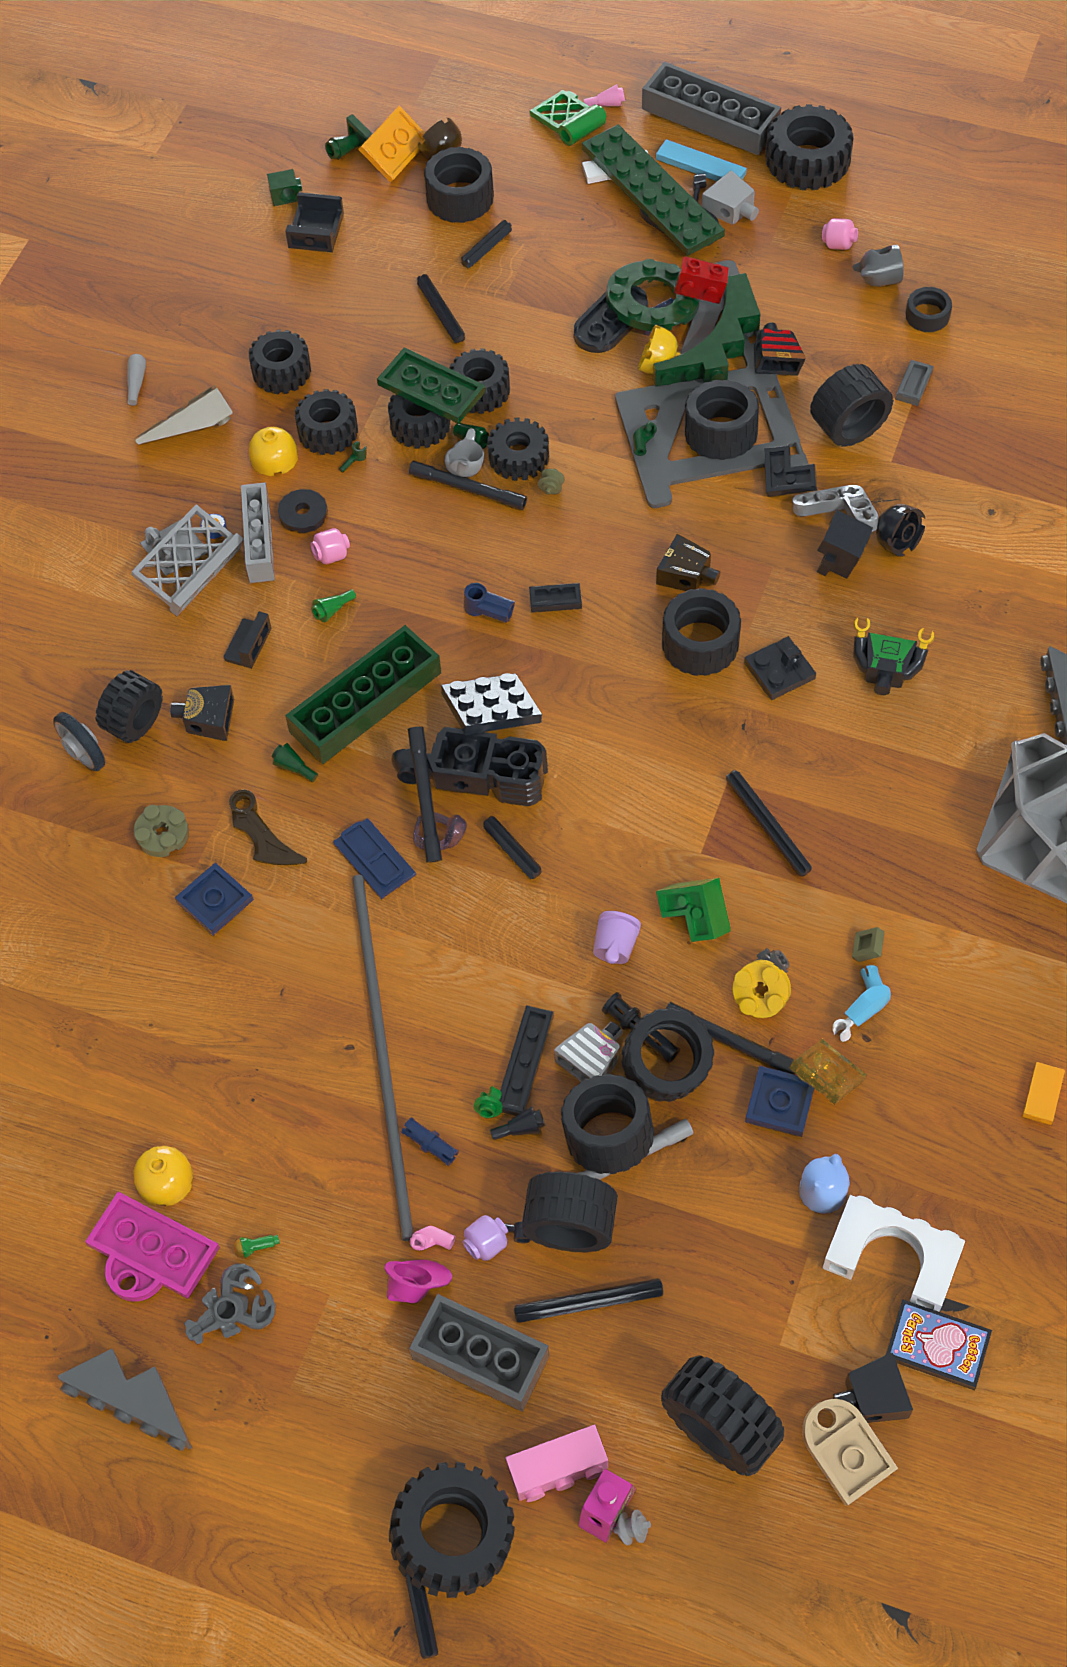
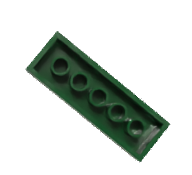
M404 625L287 713L285 717L289 733L321 764L326 763L441 674L440 656L411 629Z

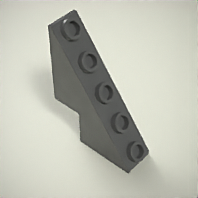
M1049 646L1047 654L1041 656L1040 665L1041 670L1045 671L1047 676L1045 679L1046 692L1051 694L1050 712L1056 717L1055 734L1056 737H1060L1061 743L1067 746V654Z
M110 1349L58 1375L59 1380L62 1382L60 1390L73 1398H76L79 1394L88 1399L86 1403L99 1411L107 1408L114 1412L113 1417L128 1425L133 1421L141 1425L140 1430L154 1438L159 1434L168 1439L167 1444L179 1451H183L185 1447L188 1449L192 1448L156 1367L128 1380L118 1356L113 1349Z

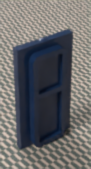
M368 818L362 822H356L344 830L339 838L333 841L335 847L354 869L363 876V879L380 899H383L416 876V872Z

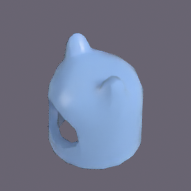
M834 1154L831 1157L817 1158L809 1162L805 1167L799 1185V1194L804 1205L810 1210L820 1214L831 1213L838 1210L844 1204L850 1180L841 1157L838 1154Z

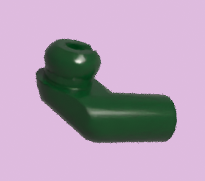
M647 422L634 432L633 444L635 455L643 456L646 454V443L657 432V427L654 423Z

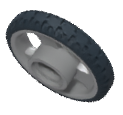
M60 712L53 718V724L61 738L60 742L68 754L75 760H79L90 770L99 771L105 766V757L92 731L83 723L80 724L79 721L68 713Z

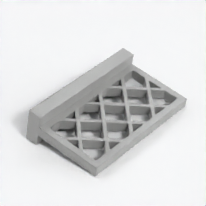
M196 504L132 570L131 575L169 605V611L178 616L241 549L244 538L238 533L233 535ZM197 514L204 520L205 527H191L190 519ZM177 533H188L189 544H175L174 536ZM192 533H206L207 544H193ZM210 533H220L226 539L222 543L211 544ZM194 549H207L208 558L206 560H195ZM161 550H172L173 561H159L158 553ZM176 550H190L191 561H177ZM174 566L175 578H161L160 567ZM178 566H191L192 575L190 577H179ZM144 567H156L157 578H146L140 572ZM161 583H175L176 592L171 597L162 591Z

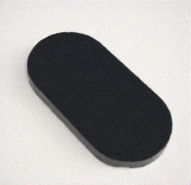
M633 286L631 289L633 299L640 305L648 307L645 291L638 286ZM605 292L576 321L574 325V340L581 349L587 352L602 353L614 348L634 327L620 321L618 314L613 309H609Z

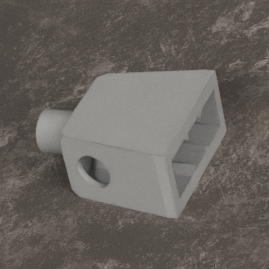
M729 171L702 195V207L714 214L718 219L730 224H735L743 216L753 221L759 213V209L754 206V189L733 171Z

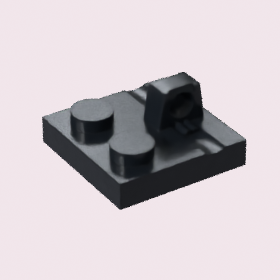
M789 636L744 657V664L771 701L816 679L815 670Z

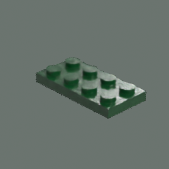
M405 347L377 378L378 386L457 424L463 420L485 393V385Z

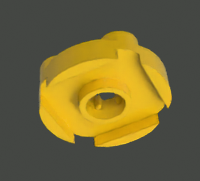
M756 960L748 963L736 973L733 982V995L742 1013L757 1018H768L776 1015L785 1006L791 995V984L787 974L775 966L774 963L767 960ZM758 982H763V986H768L769 991L765 992L764 996H760L755 990Z

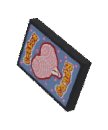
M902 1299L886 1355L893 1353L897 1364L975 1391L992 1330Z

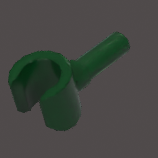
M360 442L353 443L352 455L339 470L343 473L355 461L365 460L367 446L360 450Z

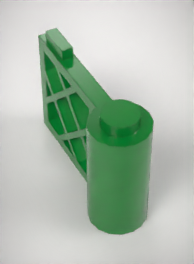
M561 90L530 110L531 117L558 133L562 141L568 146H572L605 125L607 117L605 110L601 106L596 104L588 106L580 101L576 94ZM562 99H564V100L567 101L568 103H558V102L561 101ZM567 110V113H555V111ZM570 110H581L579 112H570ZM543 111H551L550 114H541ZM554 120H565L560 124L554 122Z

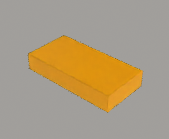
M1036 1062L1022 1117L1052 1125L1065 1073L1064 1069Z

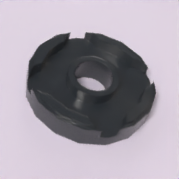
M299 489L290 492L283 497L278 507L281 524L287 530H295L299 533L315 531L323 525L328 514L325 498L318 492L310 489ZM300 509L309 510L306 514L297 513Z

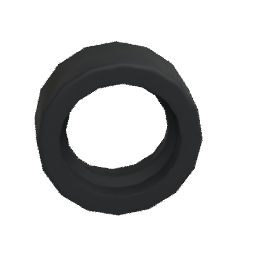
M922 287L916 289L907 300L906 320L916 330L923 332L941 330L949 322L952 300L946 292L939 288ZM921 304H932L940 308L942 312L935 315H926L919 312L915 307Z

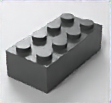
M437 1294L409 1348L412 1360L522 1412L549 1359L548 1345Z

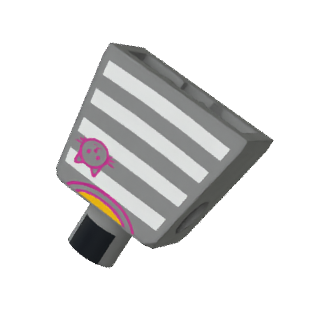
M609 1022L602 1031L592 1023H588L554 1049L555 1062L580 1082L593 1076L610 1074L621 1056V1047L615 1041L623 1034V1031L614 1022Z

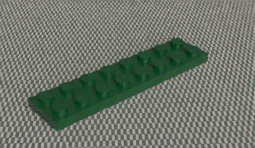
M619 124L582 142V150L687 256L725 236V229Z

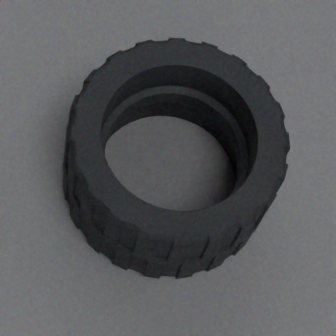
M452 147L433 155L426 163V168H424L426 199L428 208L435 216L445 221L463 223L476 220V218H480L484 213L488 212L493 204L494 197L492 165L489 159L481 152L471 148ZM457 182L470 183V185L465 187L447 186Z
M853 364L838 370L821 384L813 396L810 414L835 445L846 447L860 443L873 435L887 420L894 400L891 392L868 366Z
M713 380L712 382H706L701 386H697L689 393L685 401V437L687 444L690 445L693 451L710 459L725 460L745 454L756 443L759 401L756 398V394L747 386L730 380ZM727 417L734 420L730 422H714L708 419Z
M691 589L678 594L676 598L668 603L664 611L662 649L666 659L671 662L672 666L680 669V671L696 676L716 674L722 669L727 668L734 661L739 650L741 631L739 609L736 608L735 603L727 598L726 595L712 589ZM692 623H708L720 629L723 635L712 641L698 642L686 638L679 630Z
M657 1009L643 1016L627 1035L621 1053L622 1068L625 1071L624 1075L626 1079L636 1082L644 1090L647 1098L649 1097L654 1099V1101L660 1102L682 1099L690 1092H693L708 1076V1072L712 1069L713 1040L707 1031V1027L695 1015H691L682 1009ZM661 1029L670 1030L678 1033L688 1042L693 1053V1066L685 1077L677 1081H665L654 1076L646 1068L641 1057V1047L643 1041L650 1033Z
M605 1074L585 1079L570 1090V1093L563 1101V1107H561V1121L569 1153L574 1157V1161L578 1165H582L584 1169L598 1174H617V1172L630 1170L631 1167L638 1165L648 1155L654 1141V1128L648 1098L645 1096L644 1090L636 1082L626 1079L624 1076ZM604 1113H621L633 1119L625 1129L613 1135L597 1136L583 1130L591 1119Z
M559 1171L538 1174L532 1177L528 1183L521 1230L527 1238L535 1243L561 1251L585 1253L605 1249L612 1241L618 1194L609 1184L588 1175Z

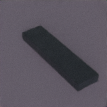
M526 1005L500 1090L502 1094L499 1101L503 1105L502 1113L517 1116L526 1110L554 1017L553 1011Z

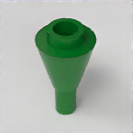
M350 589L341 595L314 599L311 607L312 614L317 620L326 623L344 604L355 599L356 594Z

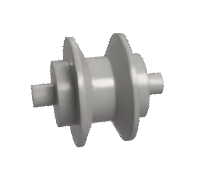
M634 1510L631 1517L626 1512H621L617 1525L614 1527V1533H618V1536L625 1545H631L633 1537H635L637 1542L643 1543L646 1539L648 1528H651V1522L647 1521L639 1510Z

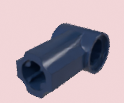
M471 583L466 586L464 590V610L467 614L471 616L483 614L505 623L509 622L515 607V601L487 592L485 586L480 583Z

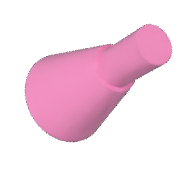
M617 84L595 97L584 99V103L588 106L594 104L600 106H622L621 102L625 101L623 88H618Z

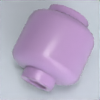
M484 1215L464 1230L465 1239L462 1243L475 1260L480 1258L487 1261L507 1246L505 1234L508 1232V1229L498 1217L493 1220L491 1217Z

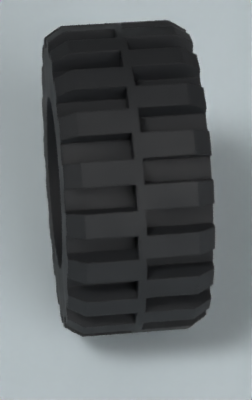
M806 104L805 107L800 105L794 106L792 110L788 108L781 115L779 114L768 128L765 155L766 165L774 177L777 176L776 179L782 184L784 182L787 183L788 187H799L800 190H806V188H812V190H819L820 187L827 188L832 185V182L836 183L842 179L848 171L854 140L852 128L841 114L837 115L835 110L831 108L830 110L825 109V106L819 105L814 107L812 104ZM811 145L819 147V149H804L798 146Z
M701 1355L689 1358L662 1391V1406L667 1410L668 1416L675 1421L678 1428L683 1430L692 1442H695L706 1454L708 1453L714 1460L740 1475L750 1476L756 1474L783 1441L784 1426H782L780 1418L775 1415L776 1412L747 1382L742 1381L734 1372L729 1371L719 1362H714L711 1358H704Z
M447 1462L437 1463L436 1470L433 1471L426 1467L419 1472L418 1478L411 1477L407 1481L403 1492H399L396 1498L389 1528V1542L392 1544L391 1554L393 1560H398V1569L404 1577L408 1574L412 1577V1585L418 1589L422 1585L429 1588L428 1594L437 1596L440 1591L447 1592V1598H457L458 1592L464 1591L466 1596L475 1593L478 1586L484 1588L492 1581L495 1574L498 1575L510 1551L515 1527L512 1525L514 1520L513 1508L507 1506L509 1497L505 1490H497V1480L492 1476L485 1479L482 1477L483 1470L474 1466L473 1471L465 1469V1463L456 1462L454 1468H448ZM441 1504H457L468 1509L477 1518L481 1526L482 1532L479 1544L473 1551L460 1556H449L437 1552L426 1542L421 1532V1523L426 1512Z

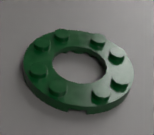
M653 259L633 262L619 268L610 277L606 290L607 305L609 309H613L618 314V319L631 327L645 331H652L655 325L670 331L673 326L681 323L683 325L687 324L696 315L700 299L676 294L673 303L661 308H649L636 302L631 295V289L633 286L641 285L646 280L649 283L653 280L663 282L664 286H670L671 291L674 293L681 269L676 264H668Z

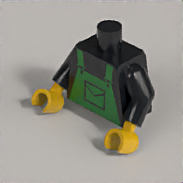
M856 618L853 624L854 629L857 631V636H854L853 658L859 670L865 673V681L875 684V693L888 695L891 687L901 688L905 680H911L922 670L929 651L927 645L932 643L935 638L933 631L929 640H923L924 628H922L918 633L920 644L917 646V641L868 632L866 637L865 631L870 627V620L867 618L866 628L861 629L857 625L858 618Z

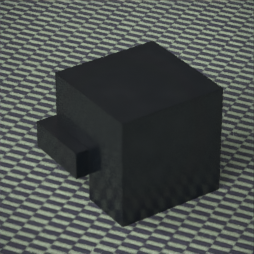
M837 510L829 523L824 539L817 549L818 552L824 554L817 573L826 576L830 570L847 579L861 558L873 527Z

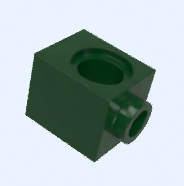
M293 169L267 174L274 206L297 202V194L303 191L300 177H295Z

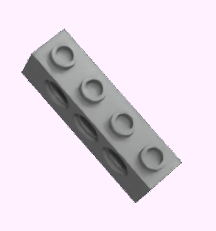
M266 482L241 485L245 563L250 583L275 580L271 514Z

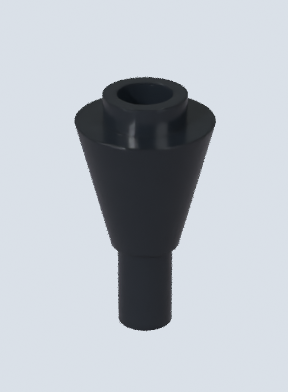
M531 1106L508 1121L507 1124L490 1129L493 1140L509 1135L542 1134L541 1127L545 1126L541 1111H535L534 1107Z

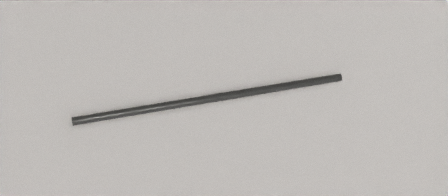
M355 875L352 880L401 1235L403 1241H410L413 1235V1227L364 879L362 875Z

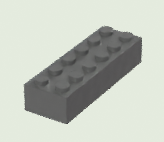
M667 62L662 63L642 88L643 110L756 155H759L766 146L770 124L779 114L781 115V107Z

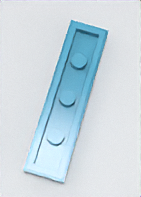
M667 139L656 153V160L695 174H706V178L714 181L720 180L729 171H733L743 180L747 171L745 167Z

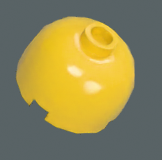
M658 325L653 327L649 335L650 339L645 344L638 364L639 371L653 375L654 363L669 360L680 355L677 352L678 343L676 337L670 331Z
M266 427L260 429L252 437L249 443V459L253 469L260 474L274 476V473L280 471L284 474L291 470L298 460L297 446L292 435L283 428Z
M165 1145L153 1147L144 1152L137 1160L133 1170L134 1185L141 1198L150 1205L165 1204L166 1206H172L183 1200L190 1192L193 1169L187 1157L178 1149Z

